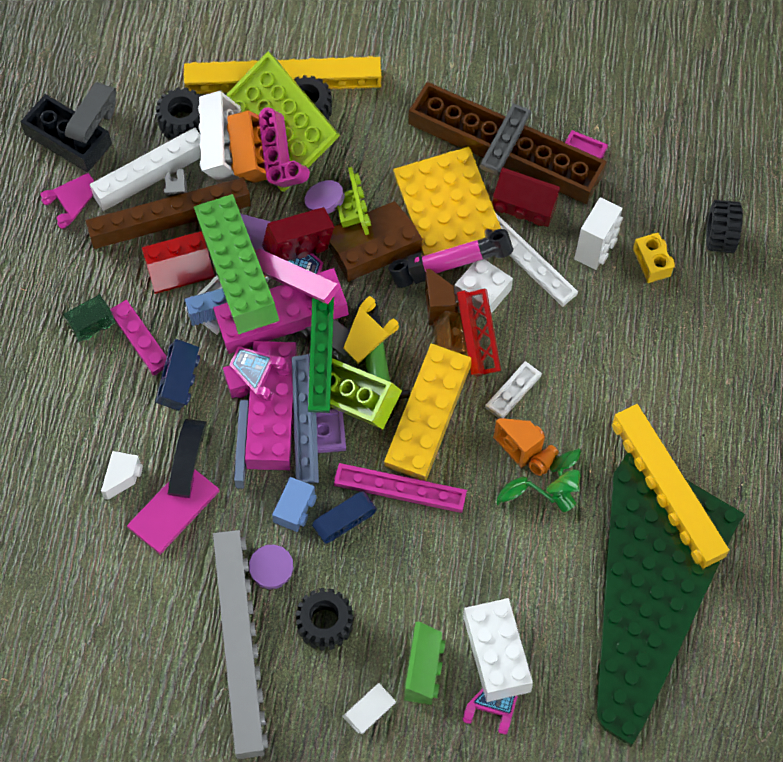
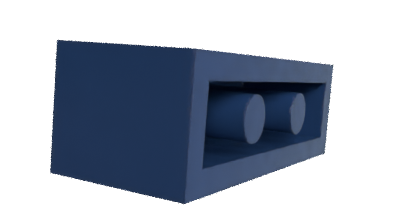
M178 339L172 342L168 349L155 403L178 411L184 405H188L191 393H188L189 388L193 385L196 377L193 374L194 368L197 367L200 361L198 346Z

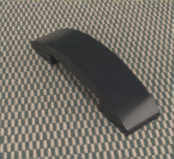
M185 419L174 454L168 495L190 498L200 445L203 442L207 421Z

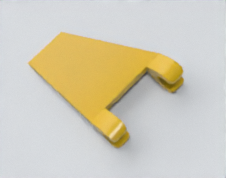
M371 296L367 297L360 305L343 347L357 363L361 362L388 336L399 329V323L394 318L382 328L367 314L376 306L375 299Z

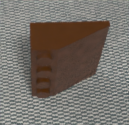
M395 201L365 213L368 214L371 226H368V235H365L361 223L345 228L342 227V224L334 226L328 246L348 282L387 266L395 260L403 259L422 251V237L414 223Z

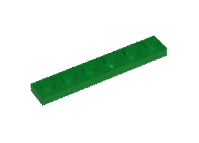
M312 297L308 412L330 413L334 297L328 304Z

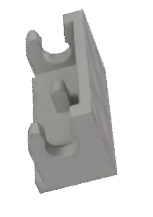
M177 169L178 178H172L169 172L166 173L164 193L167 197L187 193V180L184 169Z

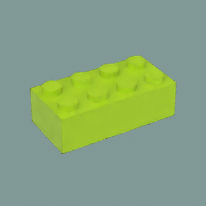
M332 358L330 407L380 429H384L402 390L387 380Z

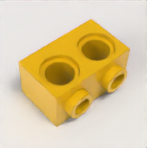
M659 232L635 239L633 251L647 282L651 283L671 277L675 267L674 259L668 255L666 242L664 239H661Z

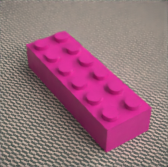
M334 268L317 273V275L331 280L340 286ZM285 284L269 289L280 321L242 334L237 332L227 303L213 307L228 354L236 352L238 346L243 348L252 347L253 341H270L310 327L312 320V297ZM341 288L334 296L333 319L349 315L347 302Z
M253 341V351L274 357H282L289 365L286 371L272 366L262 387H267L274 393L272 401L258 397L250 388L245 453L246 468L290 471L294 412L292 357L297 356L296 342Z

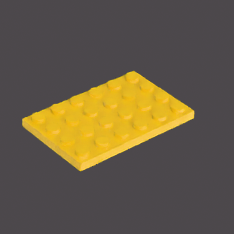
M470 147L393 169L409 217L422 237L421 248L424 256L485 238L484 232L486 229H491L492 231L501 229Z

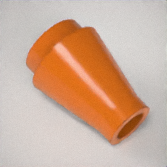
M549 445L546 449L530 458V463L528 464L530 470L538 476L546 474L559 451L555 446Z

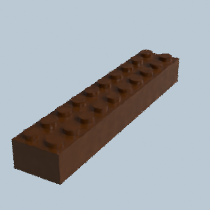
M426 82L409 110L408 124L460 148L470 147L473 154L484 158L506 116ZM525 125L503 167L559 186L560 193L588 204L604 175L607 161Z

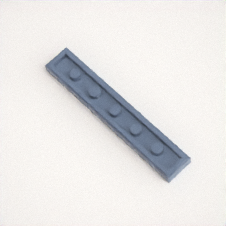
M310 354L292 357L295 467L297 480L313 484L319 483L316 412H308Z

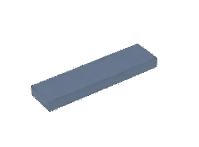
M241 400L239 404L234 475L235 487L237 489H244L248 400Z

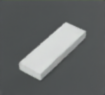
M525 361L490 399L485 408L496 417L504 418L538 381L542 373Z

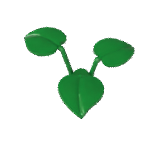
M578 448L565 452L554 459L550 470L551 472L558 471L559 478L547 487L548 493L533 482L528 481L526 476L519 477L510 481L502 488L497 497L496 504L499 505L501 502L519 497L530 486L548 498L551 503L555 502L561 512L571 510L576 505V501L570 492H579L581 474L577 469L563 473V470L572 467L578 461L581 449Z

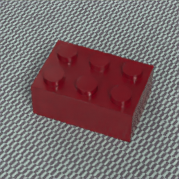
M324 207L273 221L267 224L262 247L264 251L286 261L296 258L302 259L312 253H322L328 248L334 225Z

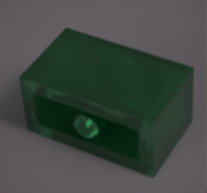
M101 294L63 314L66 324L78 342L90 339L98 331L108 329L115 323L113 313Z

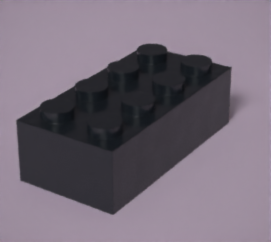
M44 94L20 121L24 135L88 173L112 145L109 131L98 125L86 143L66 137L65 130L75 111Z

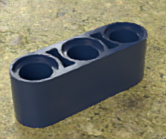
M361 491L317 518L312 526L324 544H327L375 514L377 508L366 492Z

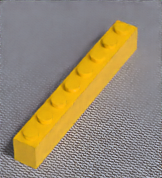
M635 404L615 414L612 422L616 435H620L625 450L634 457L635 466L645 475L648 487L655 491L659 505L662 508L665 507L668 512L669 521L678 528L682 542L691 549L693 560L704 569L725 558L729 548L639 405Z

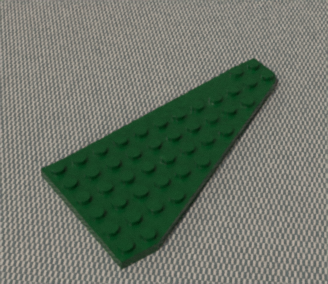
M627 452L612 478L596 716L598 723L605 731L632 747L648 719L721 560L704 569L693 560L691 549L682 542L678 528L671 524L665 507L662 508L659 505L655 491L648 487L645 475L636 468L634 457L631 453ZM685 479L728 547L735 530L745 514Z

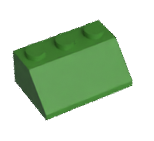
M417 621L414 629L404 700L432 705V698H437L439 684H435L436 675L441 676L442 662H438L439 653L444 654L446 640H441V631Z

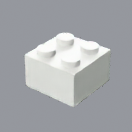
M483 259L474 262L456 282L454 294L463 290L471 292L486 288L492 313L511 291L513 278ZM482 295L472 297L473 306L478 309L483 303Z

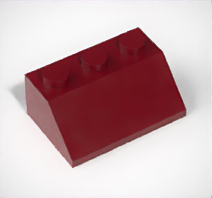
M502 167L493 195L492 206L493 209L500 213H507L518 219L531 221L538 226L549 227L557 207L560 187Z

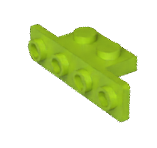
M349 167L348 170L353 189L344 192V201L340 207L339 205L337 206L343 228L361 223L365 235H368V226H371L368 214H365V212H368L365 200H362V198H365L361 186H358L362 184L359 173H354L353 168Z

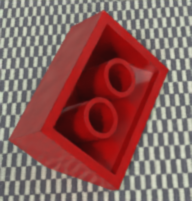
M202 231L142 247L144 260L155 294L215 278Z

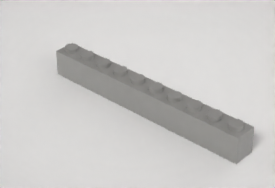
M240 530L213 533L235 755L237 759L265 756L264 748H268L267 734H262V725H266L265 712L260 711L259 703L263 702L262 688H257V680H261L260 667L255 666L254 658H258L257 644L252 642V636H256L255 622H250L249 615L254 614L252 600L248 601L247 593H251L250 579L245 578V572L249 571L248 558H243V551L247 550L246 539L241 537Z

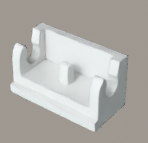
M378 683L342 717L357 733L363 734L396 701Z

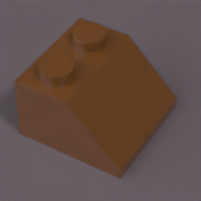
M426 269L425 296L429 326L454 324V316H458L459 302L457 293L454 294L453 285L431 269Z

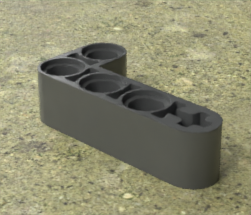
M95 82L68 122L65 136L86 143L102 118L108 120L112 118L116 104V89Z

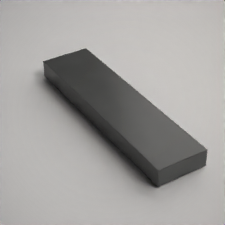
M514 103L512 104L480 164V169L499 176L502 167L531 115V110Z

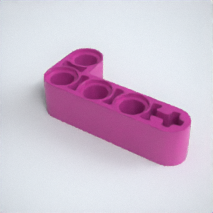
M270 107L262 109L259 114V123L267 180L279 187H288L307 181L310 176L308 167L289 159L284 116ZM299 168V172H298V174L295 176V172H296V170Z

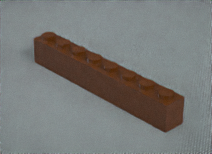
M242 177L87 219L85 222L93 249L198 221L194 206L231 194L234 196L238 209L250 207V194L245 179Z

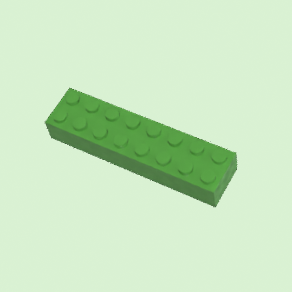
M233 194L194 206L201 231L238 334L280 321L274 300Z

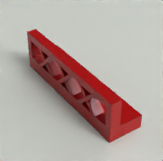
M487 289L457 292L468 357H471V375L482 376L501 372ZM482 295L483 303L479 309L473 306V296ZM480 314L485 316L487 320L483 330L476 323ZM484 334L490 338L491 342L487 350L480 346V340ZM487 355L494 359L495 368L484 369L483 362Z

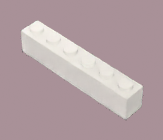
M193 128L91 183L90 187L94 199L101 209L105 211L164 179L167 172L171 175L177 169H182L201 158L199 146L201 135L196 128Z

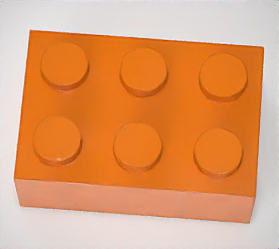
M248 110L227 116V131L230 136L229 149L232 153V170L234 175L241 178L244 177V179L253 183L267 180L259 115Z

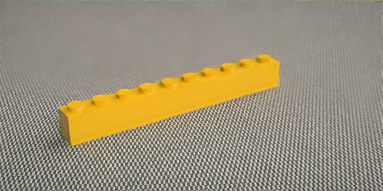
M380 57L278 60L294 81L296 77L303 78L304 75H307L308 78L315 76V79H322L323 83L328 84V89L381 88ZM258 61L184 63V86L189 88V91L195 90L197 94H208L218 91L228 93Z

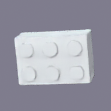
M601 197L599 198L581 228L575 260L595 270L599 264L603 265L605 263L609 248L613 249L618 239L616 237L623 217H621V207Z

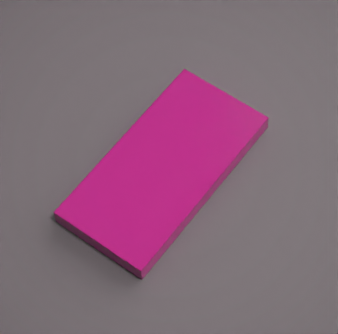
M197 470L194 471V482L190 498L168 495V482L127 525L129 530L160 555L220 492L218 487Z

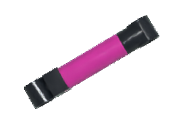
M486 229L484 232L485 238L425 256L422 253L408 256V261L406 259H398L393 261L388 269L396 287L404 288L413 282L418 284L425 281L426 269L440 273L493 256L496 258L509 256L514 250L509 234L505 229L494 231Z

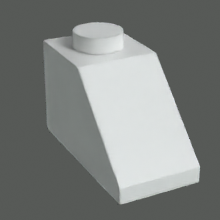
M112 451L101 489L104 499L109 500L136 483V479L141 476L143 465L140 463L137 455Z

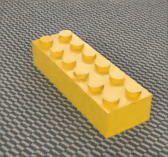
M432 343L430 344L384 461L386 468L422 481H427L470 370L471 357Z

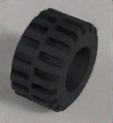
M304 75L303 78L296 77L295 82L310 100L316 102L314 105L329 120V116L332 114L331 90L328 89V84L323 83V80L320 78L315 79V76L310 78L307 75Z
M180 87L176 88L175 91L171 89L167 95L164 93L161 96L162 99L158 100V106H156L158 125L166 138L171 137L172 140L193 128H196L200 133V113L198 107L201 95L197 94L195 90L189 91V88L180 90ZM180 112L190 113L189 116L184 118L173 117Z
M714 200L711 204L706 228V246L708 251L734 253L740 241L743 221V209L740 202Z
M319 588L320 592L310 591V596L305 595L303 602L298 604V611H296L298 633L300 637H303V641L306 644H311L312 648L316 649L318 646L320 650L325 651V647H329L332 650L335 649L336 644L340 647L343 644V640H347L350 637L349 633L353 629L352 607L349 606V600L343 598V594L339 591L335 594L334 589L329 588V591L325 592L324 588ZM321 610H330L338 616L337 623L328 629H320L314 626L311 619L315 613Z

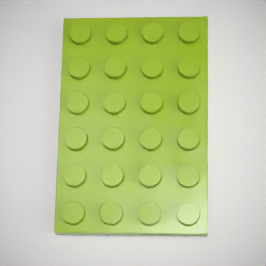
M268 51L226 94V96L241 107V112L249 110L259 115L262 109L270 107L282 113L285 120L289 159L308 168L340 136L273 54ZM299 168L296 170L295 176L298 174ZM278 186V188L283 192H285L290 187Z

